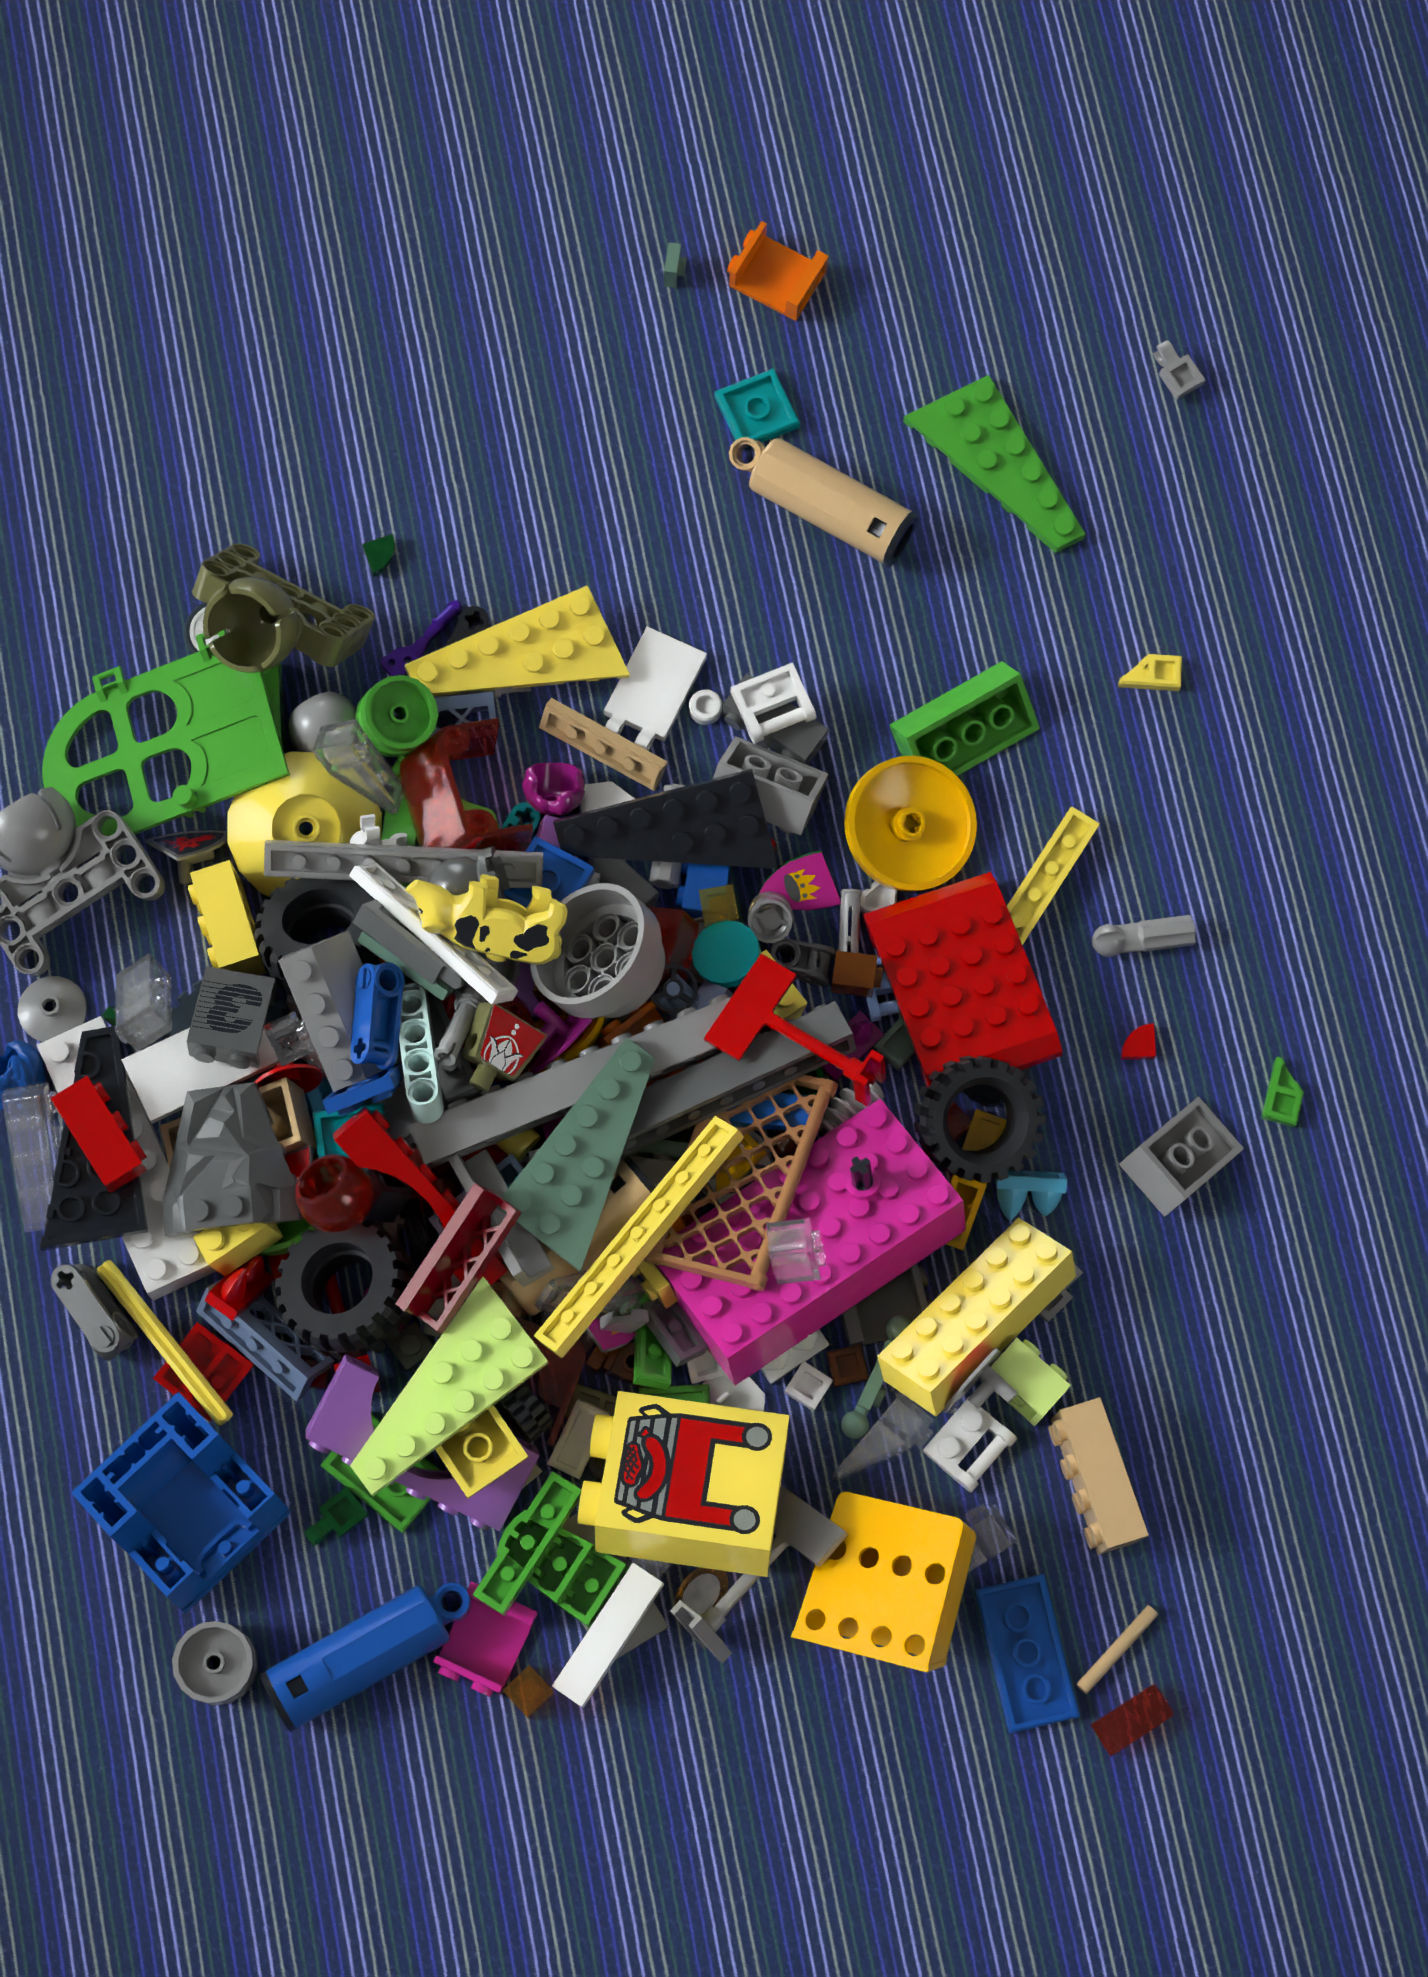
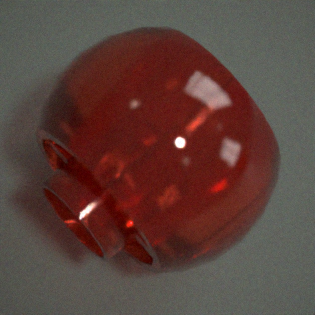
M338 1154L325 1155L310 1163L300 1174L295 1187V1201L301 1216L312 1227L329 1233L344 1232L360 1223L368 1214L374 1197L373 1184L366 1169L358 1167L350 1157Z

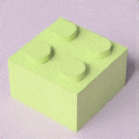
M1016 1337L993 1363L991 1368L1018 1392L1009 1404L1035 1426L1071 1385L1066 1381L1068 1376L1061 1368L1053 1363L1049 1366L1039 1357L1041 1352L1035 1345L1026 1339L1022 1342Z

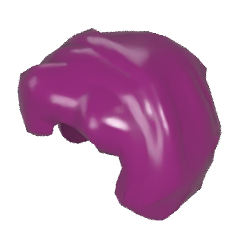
M545 762L534 764L526 770L522 782L526 800L536 811L546 815L564 816L573 812L582 802L585 795V781L582 770L567 763Z

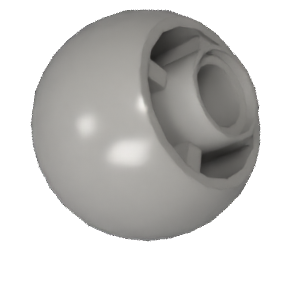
M325 692L307 699L293 710L289 718L288 730L292 745L297 752H322L340 761L345 759L353 752L354 746L360 740L355 723L357 708L349 699L336 692Z

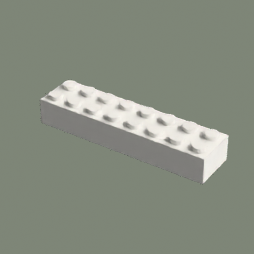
M101 1016L37 1044L58 1093L71 1086L74 1082V1069L82 1031L108 1027ZM125 1069L135 1140L138 1141L147 1156L146 1159L142 1160L147 1171L141 1174L140 1177L148 1232L123 1236L122 1239L146 1293L154 1301L216 1272V1270L207 1264L193 1238L198 1233L165 1236L162 1200L170 1170L168 1160Z

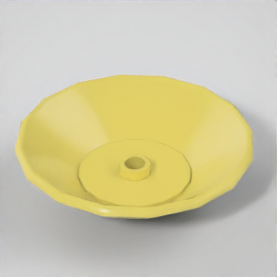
M288 752L284 755L290 773L289 776L234 796L228 810L227 843L239 872L260 893L270 897L272 891L277 887H284L285 882L291 879L290 877L264 876V847L266 840L350 843L351 837L361 830L360 816L375 814V826H379L380 839L382 840V813L372 788L349 764L322 752ZM309 822L312 825V832L309 835H303L300 832L299 826L301 823Z

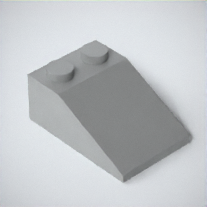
M1198 1096L1136 1148L1119 1165L1165 1217L1244 1148Z

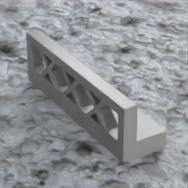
M487 1149L467 1161H464L458 1154L448 1159L466 1193H468L474 1183L493 1190L501 1197L509 1188ZM498 1208L491 1215V1228L499 1226L506 1216ZM515 1223L498 1250L512 1276L525 1287L555 1268L539 1240Z

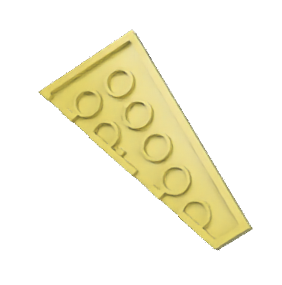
M588 585L411 661L404 666L408 676L418 679L429 688L433 696L481 690V692L494 691V689L510 687L515 689L558 685L565 682L584 680L586 682L599 681V679L616 677L621 679L629 678L630 676Z

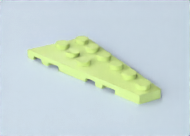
M484 1277L478 1282L351 1463V1468L372 1496L376 1495L549 1364Z

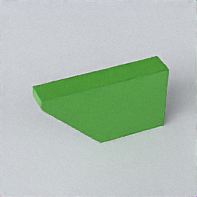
M1276 1057L1274 1060L1261 1119L1295 1127L1304 1092L1289 1073L1281 1057Z

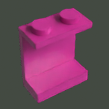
M471 1581L467 1589L471 1600V1609L464 1619L454 1622L449 1633V1642L443 1646L439 1656L436 1655L433 1662L441 1666L438 1673L458 1682L460 1676L473 1681L471 1689L483 1695L491 1697L493 1691L501 1695L538 1614L536 1611L514 1601L507 1614L503 1616L473 1596L478 1584Z

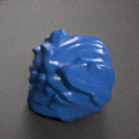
M14 1040L7 1043L4 1055L0 1056V1110L4 1111L5 1109L10 1115H22L28 1109L36 1111L39 1093L46 1090L44 1081L46 1080L47 1068L38 1050L22 1040Z

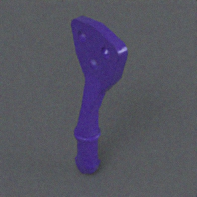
M458 600L449 602L447 607L436 618L432 619V623L423 636L413 645L397 648L382 657L380 664L388 675H406L407 672L404 666L407 663L405 660L414 661L423 657L430 642L441 632H444L445 627L457 615H460L462 603Z

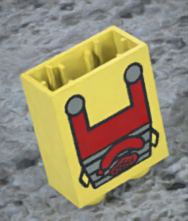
M618 1391L614 1416L596 1414L592 1428L590 1457L606 1459L602 1483L584 1480L579 1502L578 1524L595 1526V1552L768 1577L787 1445L789 1415Z

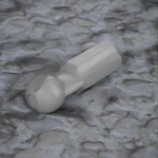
M1191 915L1121 925L1105 924L1095 930L1092 936V945L1096 952L1105 957L1137 951L1146 952L1194 946L1196 942L1194 920H1192Z

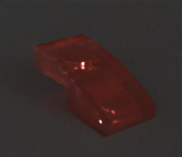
M1153 1683L1093 1722L1091 1727L1109 1755L1112 1756L1175 1715L1157 1685Z

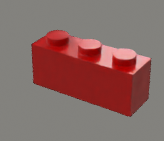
M85 1076L50 1098L110 1193L147 1171L142 1163V1160L147 1158L145 1152L137 1140L130 1143L125 1136L124 1131L129 1129L118 1110L111 1113L105 1103L111 1099L100 1081L93 1085L89 1077Z

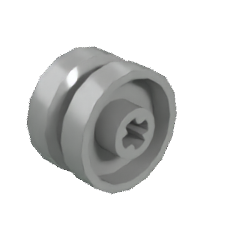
M219 1621L200 1623L188 1630L177 1643L172 1658L173 1675L180 1689L192 1699L214 1706L231 1704L243 1697L254 1684L259 1668L257 1651L251 1639L238 1628ZM211 1658H220L221 1664L216 1670H212L213 1667L209 1666Z

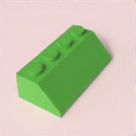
M1003 661L889 725L902 756H921L935 760L949 768L957 776L1040 729L1021 674Z

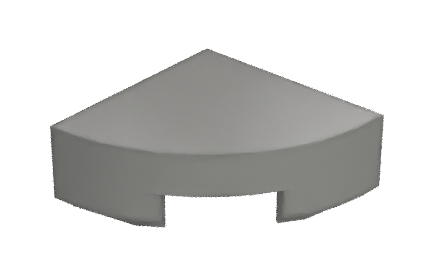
M630 1309L631 1315L615 1316L614 1312L607 1313L600 1317V1330L631 1334L649 1322L648 1310Z

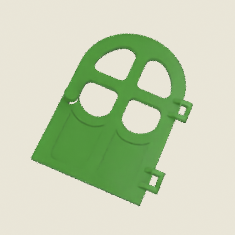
M224 629L215 635L219 634L220 637L226 634L227 631ZM204 633L196 636L199 652L127 680L124 678L121 666L93 676L92 679L96 692L76 703L61 718L48 740L42 767L44 788L53 787L66 798L74 812L78 827L95 816L85 811L79 803L78 794L81 787L115 772L125 771L133 800V809L130 813L121 817L128 823L133 833L138 834L182 816L191 818L194 816L193 812L195 811L204 813L208 806L289 776V769L262 672L247 673L229 668L212 653L209 644L206 645V638ZM115 675L116 681L103 686V679ZM154 692L168 695L177 707V719L174 726L163 735L145 742H137L129 715L130 704L135 699ZM109 712L118 741L117 751L77 768L72 767L68 760V751L79 730L97 714ZM173 750L185 752L189 756L192 766L187 785L178 786L173 792V797L160 802L152 801L144 772L146 761ZM109 819L103 824L102 832L105 836H111L116 832L118 828L117 821Z

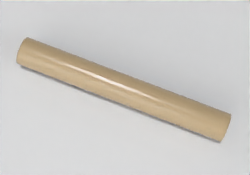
M1147 1605L1078 1681L1077 1687L1087 1694L1153 1622L1158 1613L1151 1606Z

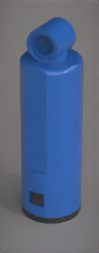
M447 1583L437 1589L435 1594L428 1597L423 1586L416 1585L260 1673L262 1683L289 1732L447 1644L450 1636L444 1626L450 1622L460 1621L468 1615L471 1609L469 1594L463 1586L457 1583ZM450 1593L459 1594L463 1600L462 1606L455 1612H448L442 1606L444 1597Z

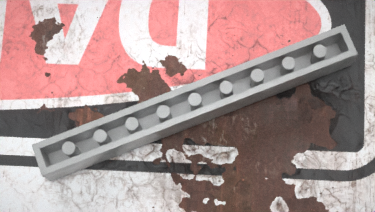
M727 994L719 995L708 1002L709 1006L696 1010L695 1007L684 1009L676 1014L677 1018L666 1023L663 1020L654 1021L644 1027V1032L634 1036L631 1033L619 1035L611 1040L612 1044L601 1049L598 1046L589 1047L579 1053V1058L566 1062V1059L554 1061L546 1066V1071L534 1075L533 1072H527L519 1075L514 1080V1084L501 1088L500 1085L492 1086L488 1092L482 1091L480 1093L481 1097L469 1102L467 1098L454 1101L447 1106L448 1110L444 1111L435 1122L421 1123L414 1119L415 1123L410 1125V1131L422 1161L430 1169L448 1163V1159L456 1154L463 1157L565 1116L627 1037L655 1058L647 1082L716 1055L720 1050L705 1042L703 1038L731 997H728Z

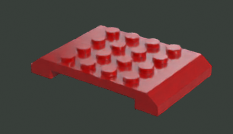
M991 872L862 914L863 922L873 948L877 951L917 1055L920 1070L927 1087L932 1083L928 1077L934 1071L941 1073L945 1070L942 1066L948 1061L959 1062V1057H989L1023 1070L1062 1056L1063 1051L1056 1027L998 883Z

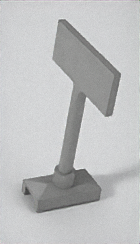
M781 1485L774 1529L776 1538L772 1542L769 1566L786 1547L791 1546L820 1567L848 1534ZM743 1574L714 1607L710 1605L702 1615L681 1600L670 1611L703 1649L707 1647L717 1660L723 1664L732 1652L716 1631L726 1621L724 1617L760 1576Z

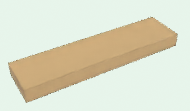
M553 698L545 706L539 725L540 729L653 791L659 786L668 761Z

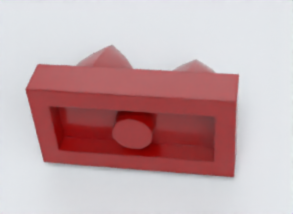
M254 1257L226 1275L208 1292L205 1302L234 1321L270 1287L274 1279L272 1275L265 1271L263 1257Z

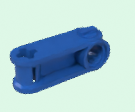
M391 962L378 965L366 963L359 969L355 979L351 1059L355 1064H376L382 1070H389L394 1066L399 1048L404 975L401 969Z

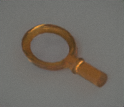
M698 1567L681 1582L675 1595L674 1605L681 1600L702 1615L710 1605L714 1607L728 1592L729 1584L726 1576L728 1571Z

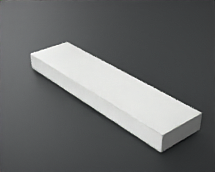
M632 1563L552 1687L584 1708L664 1586V1583L635 1563Z

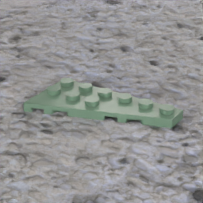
M628 1037L502 1196V1198L522 1212L516 1221L519 1226L579 1272H581L655 1061L654 1057ZM497 1206V1208L501 1212H503L505 1215L507 1214V1212L504 1209H502L500 1206Z

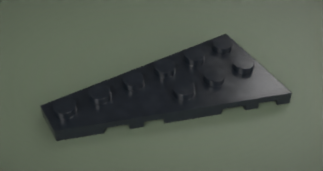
M752 769L553 821L560 849L572 856L778 869Z

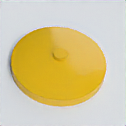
M921 756L896 757L871 768L856 783L849 796L845 810V835L854 859L869 877L894 890L907 892L922 891L947 882L965 865L973 850L976 839V812L967 788L949 768L935 760Z

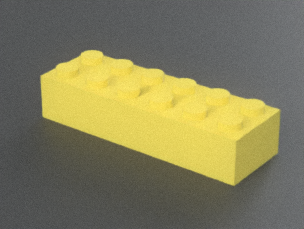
M1018 1217L877 1356L883 1380L937 1417L945 1409V1405L984 1359L995 1348L1002 1351L1076 1277L1072 1251Z

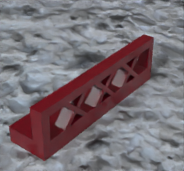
M474 1183L395 1304L403 1311L420 1317L437 1332L443 1334L522 1212L493 1190ZM497 1206H500L507 1214L499 1226L491 1228V1215ZM484 1238V1250L480 1256L472 1258V1244L476 1239ZM464 1268L465 1279L460 1286L452 1288L451 1276L456 1269ZM444 1298L445 1309L437 1320L428 1312L437 1299Z

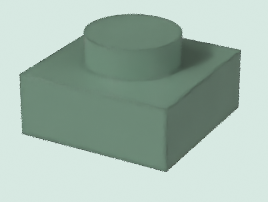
M668 243L664 268L665 287L677 288L678 276L684 277L687 257L681 256V244Z

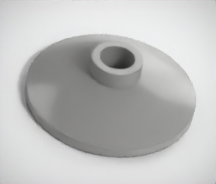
M59 976L44 977L30 984L23 992L18 1004V1018L21 1026L29 1036L40 1042H44L84 1024L87 1016V1002L82 990L71 980ZM47 1002H56V1008L53 1011H45L44 1007Z

